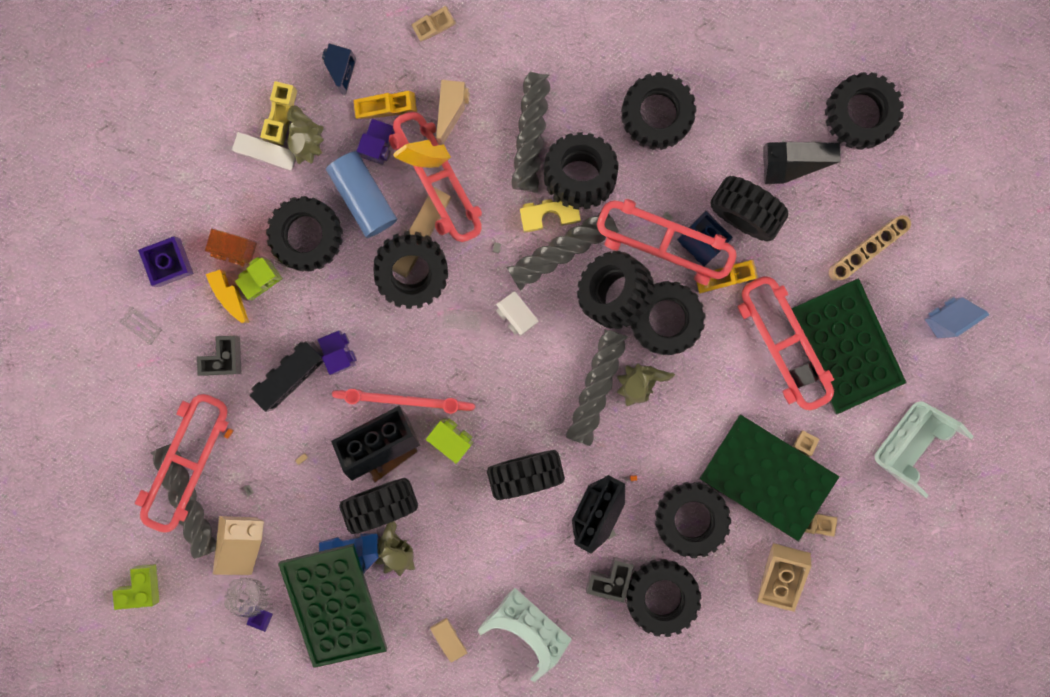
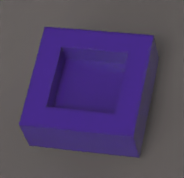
M254 606L246 625L266 632L273 614Z

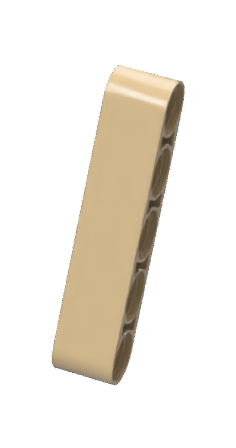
M434 187L446 209L451 196ZM429 196L409 230L410 235H415L416 231L421 232L423 237L425 235L431 236L435 228V222L441 218ZM411 255L400 258L393 265L392 271L406 278L417 261L418 256Z
M902 215L890 220L833 264L828 271L830 278L835 281L848 278L905 234L911 227L910 219ZM898 220L903 223L902 230L897 228L896 223ZM882 232L887 233V241L882 240ZM867 244H871V245H872V247H873V252H872V253L867 252V250H866V245H867ZM852 255L858 258L857 265L852 264ZM837 267L843 270L841 277L836 274L835 270Z

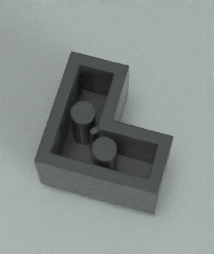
M215 336L216 356H197V376L242 374L240 336Z
M613 557L609 575L590 571L586 593L624 603L634 564L632 561Z

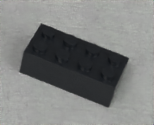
M301 341L294 347L295 352L292 355H286L279 362L281 365L278 368L271 369L265 375L267 378L263 382L259 381L251 388L253 392L249 396L264 412L273 411L324 363L322 359L324 356L323 352L313 342L305 341L303 343Z
M400 405L331 441L343 473L351 481L420 446L409 418Z

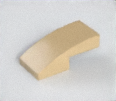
M444 6L430 16L426 15L411 25L420 42L452 27L456 22L448 7Z
M802 430L792 447L810 457L820 439Z
M816 514L805 532L835 537L838 517Z
M447 618L430 627L437 642L451 663L467 654L465 646L458 638L455 629Z

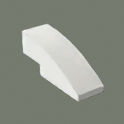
M237 132L232 148L233 152L292 171L295 156L289 149Z

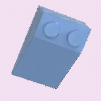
M952 297L944 302L945 306L941 309L935 308L929 312V317L925 321L937 338L958 337L989 316V313L963 297L956 299Z

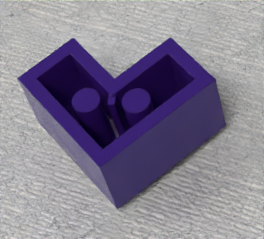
M372 118L367 134H362L357 148V153L361 158L381 165L384 164V161H388L391 153L389 150V136L395 134L393 126Z
M338 330L317 339L324 354L322 359L329 375H336L356 366L355 361H357L354 351H350L347 344L350 342L346 333L342 334V331Z

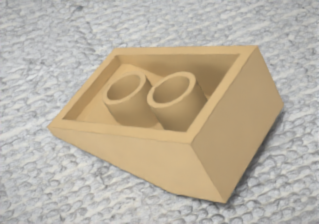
M441 80L436 136L439 145L444 144L465 110V104H469L470 92L469 88H466L465 82Z
M219 516L213 567L214 575H252L262 541L263 520L257 517Z
M773 543L765 566L757 602L795 612L812 566L811 553Z

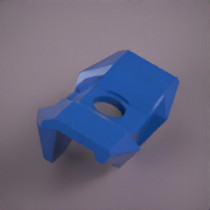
M360 533V537L356 539L342 541L339 537L322 541L319 542V552L354 543L364 574L379 558L377 553L378 535L376 533Z

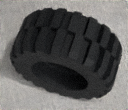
M656 72L653 76L651 73L647 74L643 79L639 78L625 95L621 108V120L625 125L626 133H629L631 135L630 138L633 141L637 140L642 147L646 145L652 150L656 148L662 150L668 146L673 147L679 141H682L695 121L697 109L696 105H694V94H690V87L688 85L684 86L682 79L679 77L677 80L672 78L673 74L667 73L666 76L662 75V72ZM662 95L672 101L676 108V117L670 126L662 129L654 128L643 120L640 109L647 97Z
M861 72L858 75L849 76L831 92V96L826 102L828 107L825 109V116H828V119L825 122L827 126L832 128L829 131L831 135L836 134L838 136L837 141L840 144L846 142V147L852 148L855 146L857 150H863L866 147L870 149L889 139L895 134L894 131L900 127L901 123L899 121L904 116V112H900V110L904 108V102L899 100L902 95L900 91H895L894 87L896 85L893 82L890 84L886 82L887 77L882 75L878 78L877 73L871 72L867 75L866 72ZM866 95L876 102L880 116L878 123L874 127L863 128L852 121L848 112V103L853 96Z
M577 132V135L570 133L566 135L565 139L563 137L556 140V144L554 143L550 146L549 152L545 156L544 183L547 186L548 193L550 195L554 194L553 199L555 201H562L563 206L569 207L570 205L573 206V209L579 210V207L590 209L591 205H594V207L601 205V200L603 202L606 201L615 189L619 168L615 151H612V146L609 143L605 144L603 138L599 136L595 138L594 134L588 133V135H583V132ZM583 161L593 165L599 174L591 180L577 181L567 176L563 168L569 163Z
M726 177L710 202L713 211L720 218L724 219L725 222L741 232L765 242L775 239L788 218L787 207L777 197L759 185H755L741 177Z
M301 196L298 199L296 197L290 198L289 202H282L279 209L275 208L272 212L274 214L273 218H269L267 222L269 229H266V235L269 239L266 241L272 249L271 253L278 258L279 262L298 271L310 272L317 268H324L325 264H330L333 261L332 258L335 254L338 255L340 251L338 249L339 245H342L343 242L341 238L343 229L335 212L325 203L313 197ZM303 216L316 219L322 228L320 243L309 252L295 250L288 241V230L291 224Z
M405 231L403 236H399L397 233L393 235L392 240L386 239L384 246L379 247L377 256L374 258L375 285L378 286L379 293L385 295V300L389 303L394 301L395 306L399 308L401 305H406V309H412V306L417 305L418 309L423 307V303L427 302L428 305L433 303V297L438 298L441 295V289H445L447 285L448 266L445 254L436 241L433 242L432 238L428 235L423 237L421 232L415 231V235H410V231ZM412 255L424 259L428 263L429 273L421 282L404 284L394 278L392 268L400 258Z
M613 251L612 253H604L602 257H596L593 263L590 262L587 265L588 268L582 272V279L578 282L577 298H579V306L585 315L606 328L621 329L623 326L628 327L632 325L633 321L637 322L642 313H646L648 304L652 302L651 295L654 294V287L651 285H654L653 277H651V272L645 265L626 252ZM625 277V284L621 294L614 301L606 303V295L610 286L616 280Z
M663 281L651 285L654 287V294L651 295V304H648L646 308L648 310L645 314L642 313L637 322L633 321L632 325H630L634 332V337L640 342V345L647 348L650 352L660 355L682 353L686 349L691 348L696 340H699L701 331L704 330L705 324L703 323L706 316L702 309L704 307L703 303L698 300L699 296L695 292L693 293L690 290L691 288L686 285L683 286L679 282ZM664 300L676 302L682 307L685 314V324L682 330L670 337L657 334L652 329L649 321V315L654 305Z
M548 450L492 465L487 469L492 495L496 500L510 499L539 492L560 485L565 480L560 456L556 450Z
M401 478L351 496L341 501L339 508L348 532L356 534L386 525L413 513L418 508V502L410 481L407 478Z
M685 482L683 485L673 486L671 491L667 490L663 494L664 498L658 502V510L655 511V525L663 542L670 550L683 557L709 556V552H716L718 550L717 547L725 543V536H729L730 510L726 506V501L709 486L697 482ZM688 502L703 504L708 509L711 517L707 530L702 535L694 538L682 535L675 525V515L678 509Z
M661 559L660 561L652 560L650 564L641 565V569L639 571L635 570L632 574L633 577L629 582L626 594V604L631 617L648 634L652 632L654 636L660 637L661 634H664L665 637H671V633L676 632L677 635L682 633L681 630L686 627L688 629L691 626L690 622L697 619V610L700 611L701 609L700 599L702 598L698 583L683 565L681 566L675 561L669 562L667 559ZM661 580L675 583L681 592V601L678 607L665 615L653 613L648 609L645 602V594L648 588Z

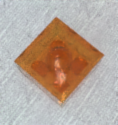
M211 228L205 251L210 252V257L223 261L229 258L228 262L244 267L245 263L249 264L252 261L257 243Z

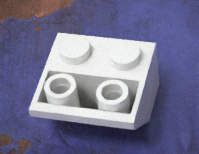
M515 291L496 304L498 307L496 312L503 320L508 319L511 323L508 327L515 335L518 333L520 336L539 322Z

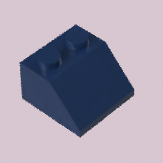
M329 43L328 48H325L323 51L322 60H324L323 62L340 92L346 95L356 63V57L351 49Z
M707 211L689 227L713 238L716 234L722 235L726 238V243L733 238ZM684 234L677 239L682 247L691 253L696 261L703 266H706L721 251Z

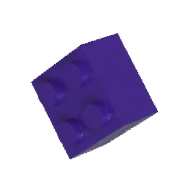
M173 236L138 250L150 284L153 287H161L194 274L181 238Z

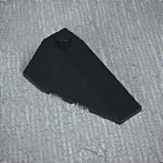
M766 143L763 146L765 184H784L841 162L840 143Z

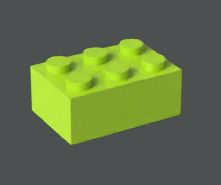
M450 418L447 420L442 419L425 440L457 464L473 444L471 440L473 437L465 430L462 432L456 428L458 425Z

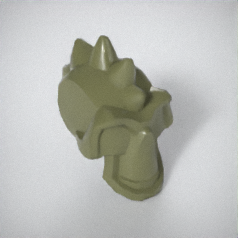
M294 105L289 108L287 113V119L291 121L287 142L288 147L298 164H301L304 160L312 164L314 155H321L322 153L320 144L324 141L321 137L324 127L314 123L298 106Z
M639 363L635 368L626 366V375L617 376V379L622 384L617 393L625 397L626 406L643 403L649 400L650 393L653 394L652 388L655 386L656 381H669L675 374L658 370L651 365L641 366Z
M393 521L386 525L382 536L378 540L377 553L379 558L375 561V564H384L383 572L385 574L394 570L398 576H401L405 570H415L413 562L414 553L412 547L406 543L407 541H403L395 533L397 525Z

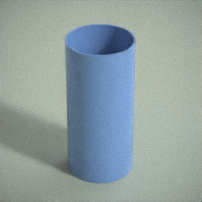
M357 151L345 154L327 166L326 171L366 238L381 233L397 222V217Z

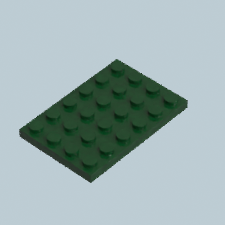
M859 278L791 308L824 371L829 370L834 378V381L831 382L834 395L830 404L836 415L907 383Z
M740 414L699 479L799 542L840 476Z
M354 543L282 560L278 563L313 668L387 651L384 635Z

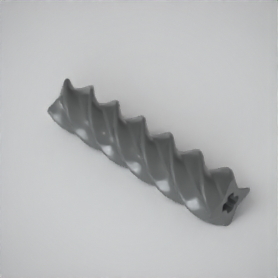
M529 72L523 82L522 114L518 122L520 133L516 140L515 172L511 180L512 188L515 190L533 192L539 185L536 173L541 167V159L538 154L544 146L540 135L546 128V122L542 116L548 110V103L545 99V96L550 92V83L547 80L550 75Z
M600 213L598 216L586 219L581 226L571 228L565 236L554 238L548 246L539 247L533 252L532 256L522 257L515 266L506 267L519 290L521 291L525 284L538 281L542 274L553 272L558 264L570 262L575 254L585 253L591 244L603 242L606 237L597 228V220ZM608 214L605 227L618 233L619 230L614 219Z
M604 329V334L598 342V352L592 359V370L585 379L586 388L579 396V407L573 413V425L568 429L566 438L591 446L593 443V431L600 423L599 413L605 408L606 394L612 388V376L618 371V358L625 351L624 340L628 338L627 336Z
M171 444L150 452L153 455V464L157 471H159ZM177 450L175 454L181 456L180 452ZM171 462L162 485L168 490V500L176 509L189 482V473L182 465ZM195 488L185 508L188 511L187 517L184 522L179 521V524L183 526L184 539L191 544L190 552L192 557L197 559L214 552L216 540L211 536L210 524L204 519L202 505L196 501L197 493Z

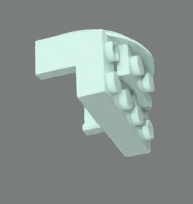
M516 588L507 594L499 607L485 619L478 629L480 635L491 629H504L516 634L527 642L539 660L537 664L539 670L530 679L533 682H536L558 663L572 640Z

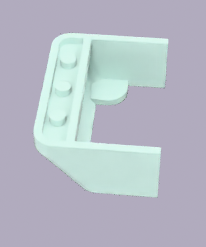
M916 402L875 454V461L904 485L927 498L929 495L917 484L920 479V473L913 467L935 437L940 440H948L953 437L956 431L971 440L974 436L956 419L925 402Z

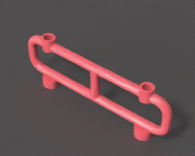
M408 112L395 118L393 122L395 134L389 136V144L392 149L397 150L405 144H409L401 129V123L412 119L419 123L421 134L427 140H430L432 146L439 145L433 135L436 132L435 124L432 122L427 123L421 114ZM448 160L442 164L444 170L428 177L423 167L413 166L441 217L440 220L435 222L436 231L440 235L450 233L453 239L459 242H466L477 237L482 230V224L479 219L482 211L478 206H472ZM446 177L449 178L466 209V217L472 220L474 224L472 231L465 234L457 232L431 183Z
M625 199L624 203L616 200L609 201L602 208L597 220V228L602 235L607 237L604 245L612 250H619L621 243L695 271L694 280L703 285H708L711 278L722 279L728 276L736 261V250L725 242L726 238L722 235L716 234L713 238L636 208V203L630 199ZM617 208L626 214H632L668 228L659 249L608 230L605 227V221L609 211ZM676 231L707 243L716 249L727 251L729 257L723 270L714 271L666 252L674 232Z
M767 276L760 277L743 288L742 299L744 303L737 306L743 319L752 317L789 387L782 391L787 403L790 405L797 402L805 410L817 409L831 401L834 395L831 382L834 381V378L829 370L824 371L785 298L788 292L784 285L779 287L775 279ZM763 284L770 285L796 333L777 344H774L749 296L751 290ZM799 341L826 390L825 396L811 403L804 400L779 351Z
M354 388L347 391L334 390L332 392V397L345 399L348 404L368 401L442 408L448 414H453L457 410L473 411L476 407L474 403L462 402L454 398L441 400L367 393Z
M200 394L195 396L190 403L181 402L176 415L183 417L157 476L150 491L141 490L134 503L142 507L140 519L147 527L166 533L174 530L179 521H185L188 511L185 510L220 431L224 433L229 423L225 421L228 413L227 407L221 400L210 395ZM200 402H207L218 407L220 414L198 462L195 463L175 453ZM171 462H175L194 471L171 522L163 525L151 520L148 517V512Z

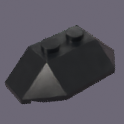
M607 475L588 485L572 518L574 544L592 554L609 539L625 505V483Z

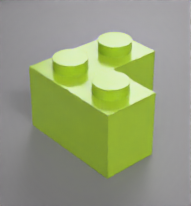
M263 257L253 259L249 263L250 266L246 268L247 270L241 272L238 275V279L235 280L245 297L250 301H253L283 279L272 262Z
M156 564L140 565L130 569L131 586H120L113 590L114 610L152 607L159 603Z

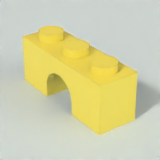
M274 81L270 97L272 103L269 118L264 120L260 136L266 142L284 146L290 122L287 119V113L289 108L294 106L297 90L293 85Z
M553 199L541 201L542 204L535 206L534 203H527L523 205V208H520L524 233L542 230V218L547 213L557 214L560 218L561 226L581 221L578 209H573V206L570 205L565 207L562 205V201L553 202Z

